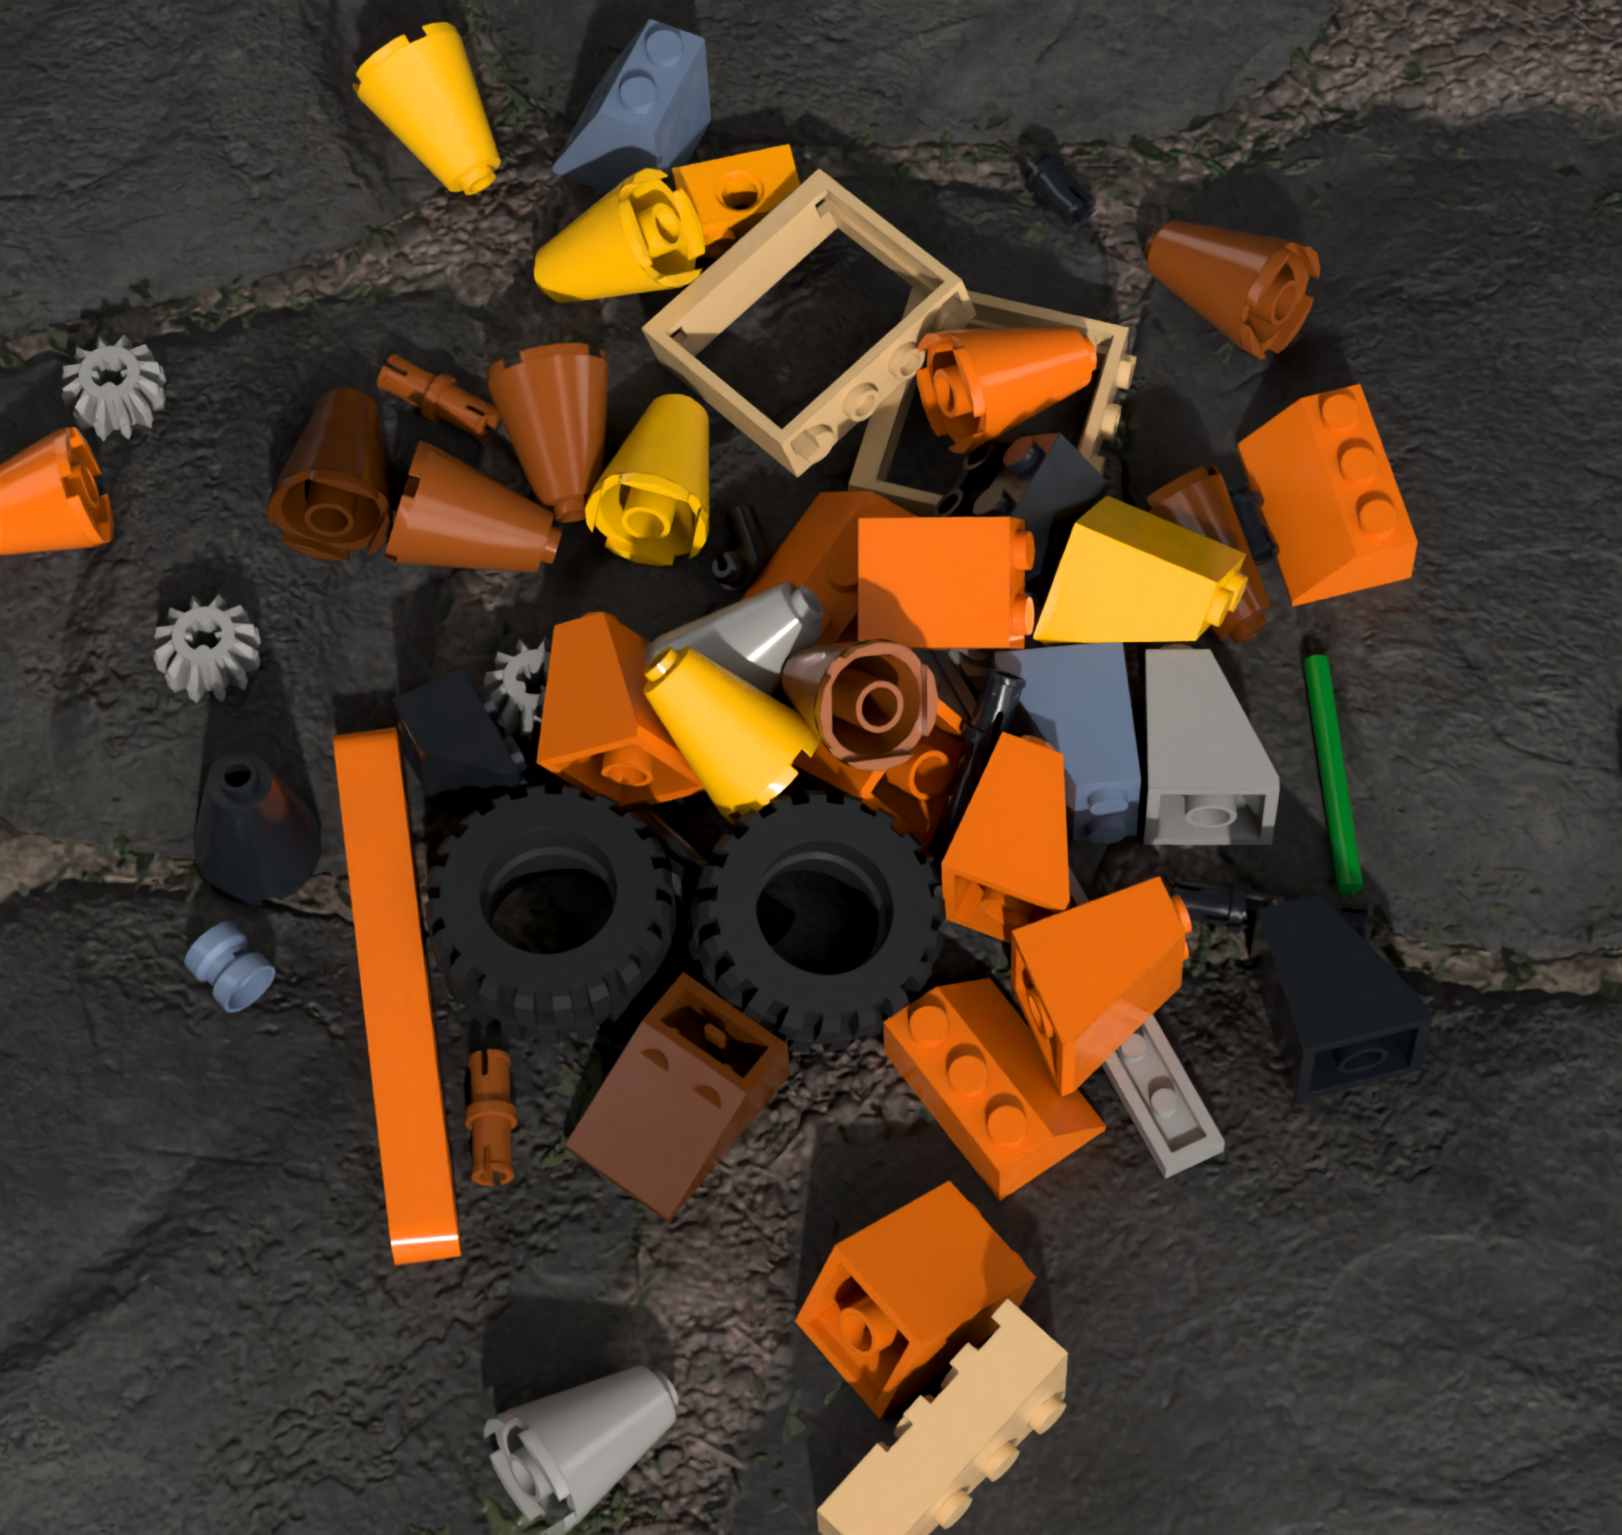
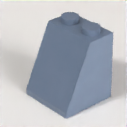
M649 19L603 74L553 165V173L608 193L632 173L645 168L657 169L668 175V177L661 179V181L673 192L671 168L688 164L711 121L705 38Z
M1099 642L994 652L995 669L1015 674L1027 681L1025 688L1022 689L1008 734L1019 738L1024 735L1038 737L1053 746L1055 751L1064 754L1067 833L1073 841L1089 840L1096 844H1110L1122 840L1125 836L1137 835L1141 774L1123 642Z

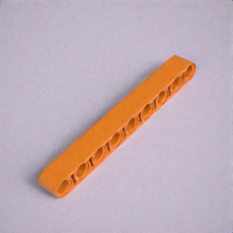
M396 726L333 735L393 1259L395 1266L461 1257L462 1248L398 730Z

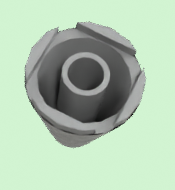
M784 582L659 635L645 647V664L647 667L655 656L669 646L676 652L685 646H690L771 696L782 682L783 670L789 658L799 649L813 646L823 634L824 629L821 619L825 616V611L820 600L808 587L801 585L797 588L789 582Z
M638 1365L501 1411L487 1420L483 1429L484 1437L487 1438L495 1433L500 1449L490 1454L489 1457L505 1490L529 1521L542 1515L553 1525L543 1531L545 1534L564 1535L584 1518L675 1423L676 1413L674 1407L678 1405V1396L672 1383L662 1372L658 1370L651 1372L648 1368Z

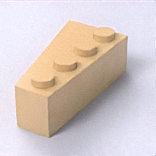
M1007 1298L991 1316L998 1323V1329L980 1349L978 1347L974 1348L970 1343H967L951 1360L949 1364L953 1367L941 1384L943 1391L936 1398L931 1394L924 1397L920 1395L905 1411L904 1416L894 1430V1436L898 1441L891 1448L884 1442L877 1443L817 1509L818 1531L822 1535H929L939 1524L944 1529L951 1527L969 1508L972 1502L969 1494L986 1477L994 1482L1012 1466L1020 1453L1016 1446L1032 1430H1035L1039 1435L1044 1433L1061 1416L1066 1408V1403L1062 1400L1065 1398L1068 1352Z

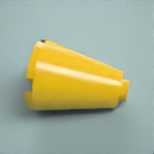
M448 22L431 23L422 26L427 35L426 37L410 43L405 34L371 55L356 72V76L361 84L353 83V89L358 98L450 192L464 191L466 195H473L484 190L495 181L496 175L494 172L499 167L501 160L459 32L455 26Z
M645 168L632 173L537 251L534 266V278L537 286L552 300L558 303H571L675 289L689 284L698 278L702 269L695 270L696 257L705 254V239L701 222L690 198L682 188L672 192L661 181V179L668 177L661 170Z
M666 394L654 399L589 494L585 506L586 524L592 533L594 526H596L607 537L604 546L614 554L635 563L667 566L673 565L675 556L690 552L689 559L698 555L706 542L710 527L709 417L706 410L689 396Z
M671 646L665 648L653 658L643 672V675L648 679L643 688L644 695L717 810L730 824H735L737 813L743 816L751 809L759 811L770 803L769 800L774 799L797 776L798 772L792 767V764L801 749L811 757L819 745V738L799 713L690 646H685L677 652Z

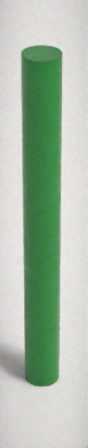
M1312 655L1307 657L1303 663L1337 889L1341 894H1353L1363 889V881L1329 659L1325 655Z

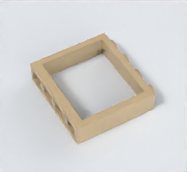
M819 168L641 329L659 363L798 478L811 465L825 458L832 446L856 424L870 417L878 404L902 382L917 374L916 370L920 369L923 363L927 361V350L918 353L919 343L927 333L941 329H965L967 323L977 314L961 278ZM822 201V204L816 209L815 205ZM839 228L923 294L926 299L781 429L697 360L695 356L835 229ZM677 329H679L680 332L675 337L671 338L670 336Z
M914 287L911 289L902 320L926 299ZM967 290L977 315L967 323L965 329L1072 326L1081 335H1085L1090 339L1096 352V369L1101 371L1077 450L1103 476L1106 457L1099 456L1098 454L1103 439L1113 441L1115 438L1122 407L1121 405L1114 404L1118 388L1129 389L1137 357L1127 354L1129 328ZM916 374L902 382L878 404L876 410L870 416L849 480L848 492L873 491L918 517H934V508L943 495L886 482L917 385Z

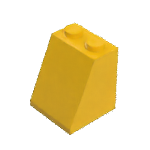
M1106 495L1075 522L1033 639L1042 643L1196 641L1211 624L1219 627L1227 612H1234L1239 604L1248 581L1247 576L1239 573L1246 553Z

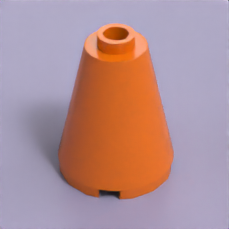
M1072 326L941 329L927 333L920 341L918 353L927 350V367L917 369L916 372L922 405L937 437L949 434L956 444L948 449L953 453H967L977 449L978 446L981 447L987 441L994 440L1087 386L1091 380L1092 371L1096 368L1097 358L1090 339L1085 335H1081Z
M76 427L56 429L0 464V556L100 547L101 544L114 539V521L108 493L99 496L94 476L101 474L100 468L88 442Z

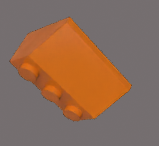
M1361 384L1300 398L1238 443L1237 451L1248 483L1253 486L1254 491L1261 492L1265 500L1261 509L1274 541L1280 549L1279 554L1275 557V561L1291 607L1412 577L1418 541Z
M873 491L820 492L741 600L784 582H789L797 588L804 585L817 596L825 611V616L821 619L824 629L823 634L813 646L858 641V518L918 516Z
M991 978L937 986L883 1022L885 1055L999 1202L1106 1130V1124L1078 1089L1068 1095L1060 1096L1031 1029Z

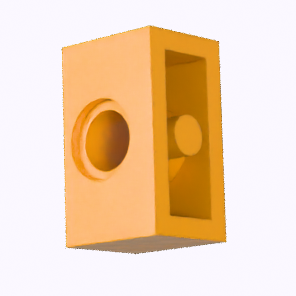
M789 144L671 168L673 191L680 188L683 189L690 198L701 222L705 239V254L696 257V259L705 257L712 259L720 258L800 186ZM738 205L750 206V207H748V208H746V209H733V208H732V207H735V206H738Z

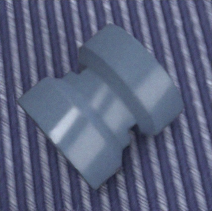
M227 921L215 925L202 934L190 947L184 963L197 980L209 982L213 985L212 994L214 999L225 1011L233 1013L250 1006L259 999L273 982L276 971L263 954L250 952L247 947L248 940L246 935L235 923Z

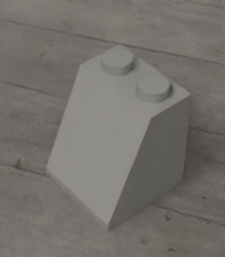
M1170 644L1160 649H1145L1141 701L1144 845H1272L1280 791L1279 775L1210 649H1194L1185 644Z

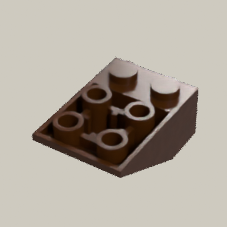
M682 972L638 1026L567 1140L565 1149L669 1223L790 1076L788 1044Z

